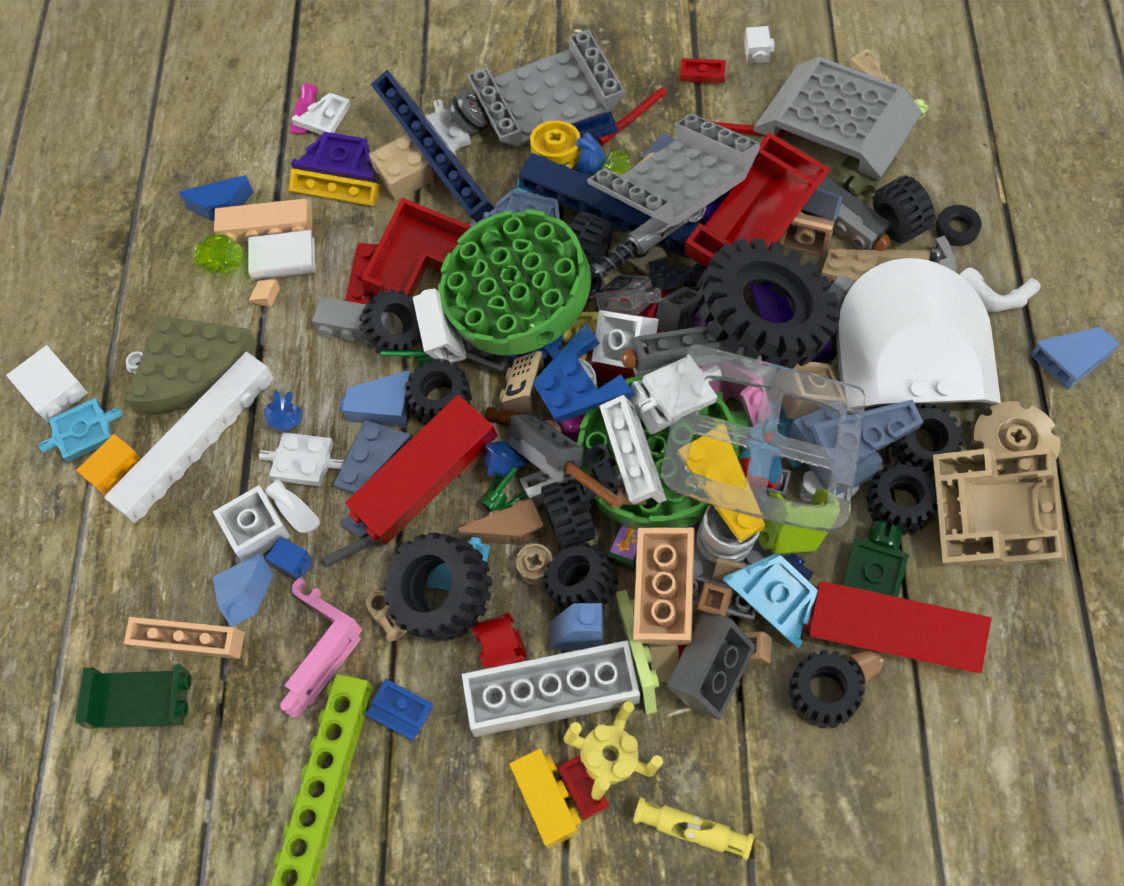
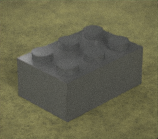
M703 612L692 634V642L684 648L682 656L670 676L667 687L693 712L721 720L756 646L730 618Z

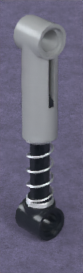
M706 206L676 226L652 217L628 234L624 245L619 244L617 250L608 252L607 257H600L598 263L589 264L591 286L588 297L597 294L602 287V279L608 276L607 273L610 270H616V266L620 263L625 264L624 260L630 256L634 258V253L643 255L687 222L699 221L705 213Z

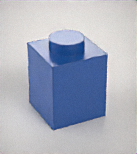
M281 536L266 556V560L273 568L294 580L304 576L309 571L313 560L306 550Z

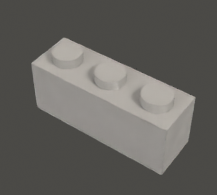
M325 297L320 298L312 319L318 334L324 337L334 336L350 342L356 340L369 344L367 339L363 341L361 338L364 332L359 331V325L362 323L359 321V317L363 313L362 310L366 306L365 304ZM382 312L383 326L391 332L394 323L391 312Z

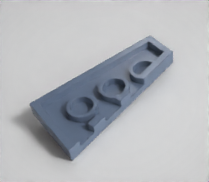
M908 400L813 424L811 431L831 476L920 428L923 420L913 400Z

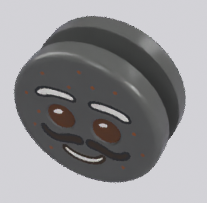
M462 89L449 100L448 106L452 117L466 132L475 134L481 127H485L489 123V119L473 91Z

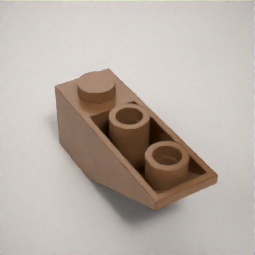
M532 499L517 501L510 508L492 511L487 517L480 520L467 521L462 527L458 528L463 541H470L472 537L481 539L483 543L523 545L545 536L543 523Z

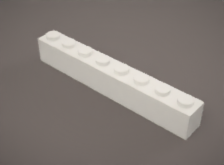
M245 352L104 498L134 524L143 518L149 508L166 494L169 487L175 481L182 478L191 464L198 461L202 453L218 440L220 434L236 421L237 416L253 403L257 395L262 390L268 388L274 379L268 367L248 352Z

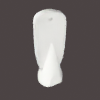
M281 480L274 481L266 488L265 493L274 499L282 515L296 531L308 533L319 527V518L300 498L287 490Z

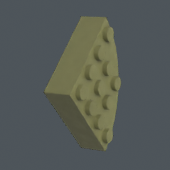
M158 315L125 401L136 414L158 415L167 414V411L179 408L182 410L191 408L245 352L252 355L258 343L250 329Z

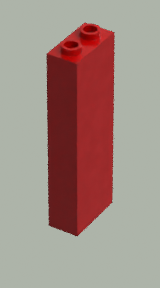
M457 395L345 502L351 510L348 515L358 525L363 522L368 527L365 532L375 542L380 539L387 545L486 448V443H491L498 437L494 426L460 395Z
M818 581V585L814 586L818 590L808 624L804 625V629L809 630L808 636L982 674L992 617Z

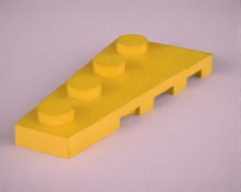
M723 424L677 451L678 458L740 543L764 529V521Z

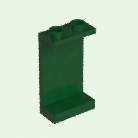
M180 664L175 665L174 671L102 673L94 667L83 668L75 723L86 729L183 726L184 717L188 715L189 710L186 697L187 690L191 688V674Z

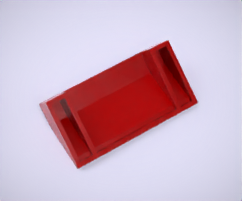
M768 132L760 143V149L745 180L731 190L705 226L699 223L685 242V255L707 268L715 253L719 252L720 248L727 243L732 245L735 240L745 238L750 243L752 238L764 239L768 249L772 241H779L831 169Z

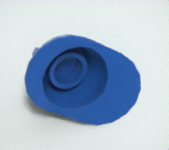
M496 441L485 444L487 449L483 463L488 468L487 476L497 477L499 475L506 477L513 467H516L518 470L521 466L530 462L508 445V442Z

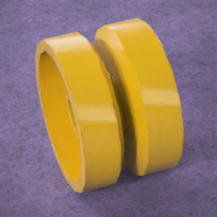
M559 120L539 124L530 136L531 152L536 155L545 156L548 160L566 165L576 171L581 156L580 148L576 146V141L580 138V132L570 123Z

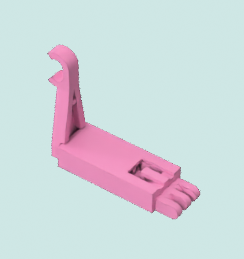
M302 577L293 583V594L299 600L329 619L333 624L285 684L290 692L281 702L280 707L293 719L299 718L308 705L311 706L360 642L361 638L358 635L363 630L354 619L320 599L321 591L318 588L313 589L310 595L301 593V589L305 586V581Z

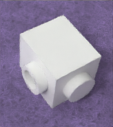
M768 26L746 28L744 44L747 64L769 62L770 53L774 52V39H770Z

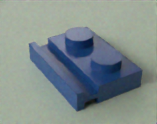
M385 679L372 700L369 710H366L365 715L414 742L418 732L421 731L432 712L434 704Z

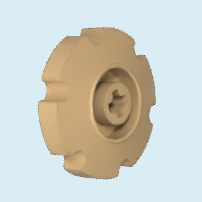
M1007 401L991 406L987 416H979L971 433V446L978 449L990 448L994 454L1050 448L1055 453L1057 459L1060 452V437L1052 434L1051 431L1055 424L1043 411L1034 406L1024 409L1020 406V402Z

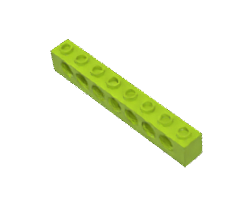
M336 674L334 682L331 681L328 686L327 698L329 699L326 708H323L319 715L318 724L320 728L317 736H314L311 741L310 752L312 754L309 764H305L303 767L301 790L294 796L292 803L293 816L284 828L283 838L285 842L282 851H278L275 857L274 868L276 871L273 881H269L267 886H288L287 877L294 871L298 874V880L294 886L316 885L365 718V712L373 691L372 685L367 680ZM343 702H350V707L346 712H338L339 706ZM335 729H342V734L337 740H330V735ZM328 756H333L332 765L329 768L322 769L323 760ZM324 784V793L320 797L314 798L313 791L315 787ZM310 813H315L316 820L314 824L306 827V816ZM301 842H306V852L302 856L297 857V846Z

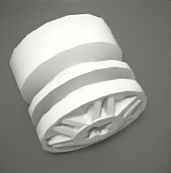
M710 504L696 533L697 546L701 554L715 564L719 557L739 563L742 562L749 555L760 532L741 543L736 539L726 538L715 523V507Z

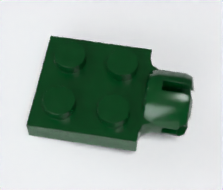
M874 521L869 528L865 540L855 538L842 586L898 597L909 554L902 552L899 548L902 530L892 524L890 531L888 530L886 536H884L887 522Z

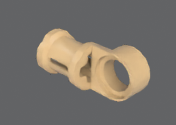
M376 590L368 596L366 600L367 608L376 623H380L387 634V641H395L405 635L407 631L400 629L396 625V619H391L388 613L389 605H386L382 610L373 609V601L378 597L384 598V595L387 594L382 590ZM390 620L392 621L394 627H392L389 623Z

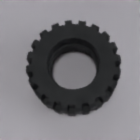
M437 532L415 536L413 538L414 542L408 540L402 545L403 550L395 553L392 557L394 562L387 567L386 573H388L387 580H384L383 589H386L387 592L384 595L385 605L390 606L388 613L391 619H396L395 623L400 629L406 630L408 634L436 641L454 640L455 636L462 637L468 633L467 628L476 626L479 623L477 618L484 616L487 611L485 604L486 601H490L492 594L488 592L489 586H492V577L487 575V572L490 571L488 563L482 560L483 555L479 550L461 539ZM446 563L452 577L451 590L446 601L438 609L430 611L424 598L425 583L430 573L437 566Z

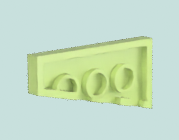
M627 590L616 592L617 605L626 640H629L633 664H636L635 671L639 689L643 692L646 714L657 712L654 688L659 687L656 671H650L648 663L652 662L648 645L643 646L642 643L633 639L635 600H629Z

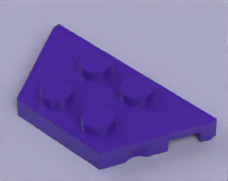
M324 132L317 138L315 143L310 144L305 149L306 153L299 160L294 158L291 162L293 169L375 183L373 166L369 156V144L365 138Z

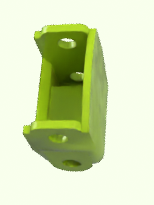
M816 489L810 505L790 507L789 503L779 493H769L764 504L765 526L759 533V543L763 549L771 550L772 553L779 555L817 550L833 527L840 509L838 508L837 500L828 490Z

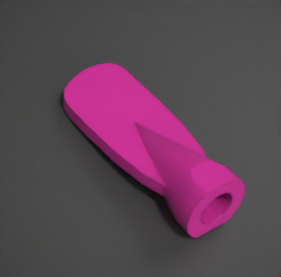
M304 83L302 85L301 96L297 101L293 116L297 115L300 117L308 111L307 107L316 103L315 97L318 88L314 84ZM291 122L290 129L292 133L304 134L309 132V130L295 126Z

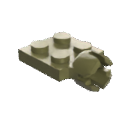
M844 154L834 166L832 172L838 176L835 183L856 198L864 191L874 194L896 166L898 158L894 157L882 178L878 180L858 172L860 159Z

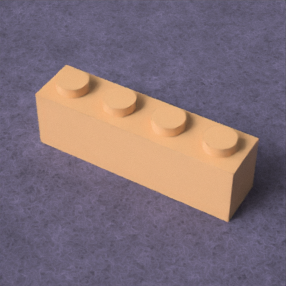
M307 198L215 208L214 232L221 245L248 242L249 237L305 230L312 231V211Z
M129 617L124 644L137 649L240 659L245 632L234 627Z

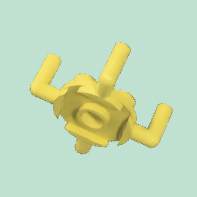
M630 701L624 702L616 714L613 726L599 725L585 739L578 736L582 727L579 723L574 722L564 736L566 744L581 749V761L587 769L586 772L595 780L591 796L595 800H600L610 785L626 780L633 772L652 777L663 764V759L658 755L653 756L648 764L638 760L637 740L623 730L627 718L634 710V704ZM611 749L614 751L616 760L608 761L605 759L603 750Z

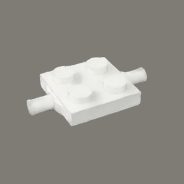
M438 99L439 106L435 100L433 104L436 112L425 116L455 154V151L459 148L471 145L469 133L456 123L449 108L444 109L442 100Z
M687 356L644 375L642 382L648 389L650 398L638 402V408L644 413L657 407V409L664 413L670 423L675 422L716 402L717 395L710 387L709 382L720 378V371L714 367L702 373L691 358Z
M284 432L276 451L260 450L259 460L273 461L269 475L272 481L281 480V482L321 487L323 477L329 468L341 470L345 460L331 459L330 454L334 444L332 438Z

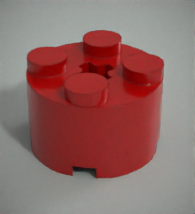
M510 612L481 621L472 627L477 643L480 642L483 648V652L479 654L485 669L526 661L527 655L519 630L512 628L511 623L515 622Z

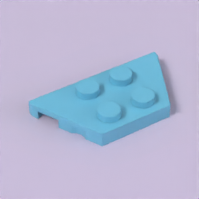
M773 554L722 579L797 648L801 646L803 641L800 639L804 623L808 624L811 615L810 609L815 602L818 590L781 555Z

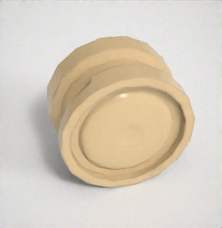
M533 543L523 547L517 554L516 566L519 577L528 585L538 586L543 584L545 580L543 577L544 571L548 570L546 565L549 561H553L552 554L547 547Z

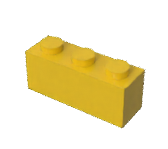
M540 748L509 763L545 846L549 849L579 834L580 831L577 825L582 822L575 807L569 809L565 798L569 794L563 781L557 782L553 774L557 767L551 754L545 755Z

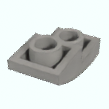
M945 235L936 238L931 250L933 261L956 272L952 249Z

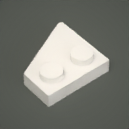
M329 93L322 97L319 102L307 107L308 111L300 117L297 115L293 116L291 119L292 123L295 126L321 135L324 132L334 133L351 106L350 99Z

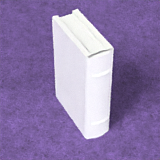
M305 230L249 237L248 272L250 278L254 281L315 273V239L312 237V231Z

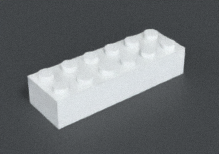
M628 640L462 674L470 730L474 737L619 708L626 701H630L633 704L640 703V693Z

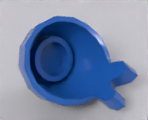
M586 132L583 138H578L576 141V146L583 150L576 171L592 177L606 167L607 156L592 135Z
M275 391L273 393L274 402L265 406L264 415L267 424L279 432H287L296 428L302 420L303 410L291 403L293 397L291 392L286 393L285 397L282 398L280 393Z

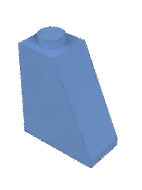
M1101 327L1041 340L1037 343L1030 356L1069 390L1108 360L1120 344L1111 334L1104 331Z
M404 371L347 388L346 395L342 397L340 402V410L343 412L347 422L364 423L365 420L380 425L406 427L410 405L406 397L405 391L407 390L405 385L406 382H410L408 376L411 372Z
M262 553L213 576L218 607L231 627L257 613L274 576Z
M573 603L549 622V650H583L604 645L602 603Z

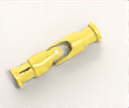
M642 797L639 799L633 819L635 824L642 822L656 827L659 832L689 842H695L722 853L728 851L740 855L746 861L749 858L754 839L753 834L747 836L730 830L729 826L705 820L666 805L659 807L645 802V798ZM687 822L688 827L684 830L677 823Z

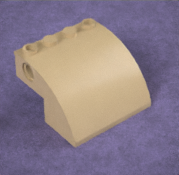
M990 448L933 455L944 564L1000 566L1068 561L1056 455L1050 448L994 454Z

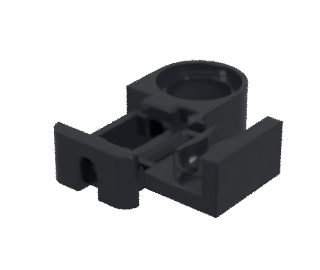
M667 257L649 261L651 288L658 287L655 290H667L679 286L681 282L696 280L695 267L683 264L678 265V268L671 267V264L667 265Z
M603 444L593 446L586 456L590 471L593 473L590 476L613 493L624 485L623 479L618 474L616 475L613 468L617 465L614 454ZM605 453L603 460L595 463L596 458L600 454ZM577 483L576 488L581 502L587 508H591V499L597 495L582 483Z

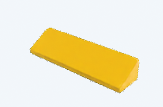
M291 169L288 191L374 207L382 185Z

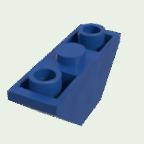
M247 175L179 191V195L187 209L211 221L215 219V208L242 206L253 194V188Z

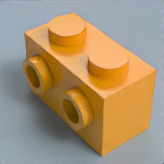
M113 434L77 471L92 486L106 496L141 458L130 446Z

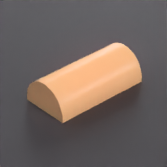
M638 528L633 634L635 641L662 646L686 645L692 642L694 528Z

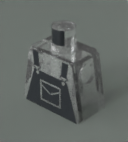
M618 275L598 291L595 296L599 310L637 315L651 303H659L661 291L658 287L652 288L651 280L648 276Z

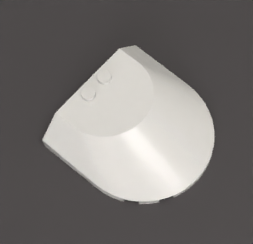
M905 258L888 261L870 269L852 285L839 308L840 320L837 322L838 327L836 330L840 388L846 401L845 406L842 408L845 412L868 407L887 406L908 400H913L914 404L984 402L990 403V406L1001 403L990 319L981 298L963 277L953 270L932 261Z

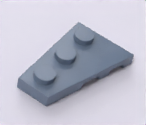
M365 420L333 484L334 487L352 495L355 494L412 439V436Z

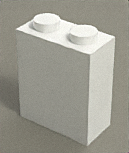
M427 289L422 291L421 294L414 296L413 301L424 352L434 359H439L440 362H443L444 359L449 360L450 364L466 359L463 338L444 313L440 292L436 289Z
M47 345L6 375L47 423L50 422V418L61 414L88 394L85 388Z

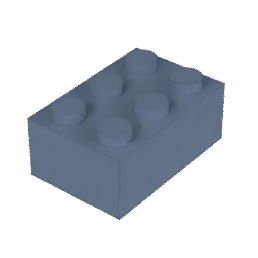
M838 402L793 420L788 436L789 441L824 489L828 490L833 497L874 479L883 461L878 453L874 452L831 476L811 428L816 423L848 416Z

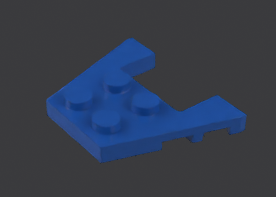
M587 323L533 382L558 423L589 413V409L600 406L622 395L627 399L635 396L621 374L600 389H597L579 362V358L600 343Z

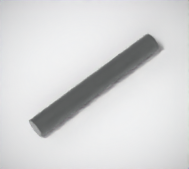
M368 535L323 557V561L329 567L377 542Z

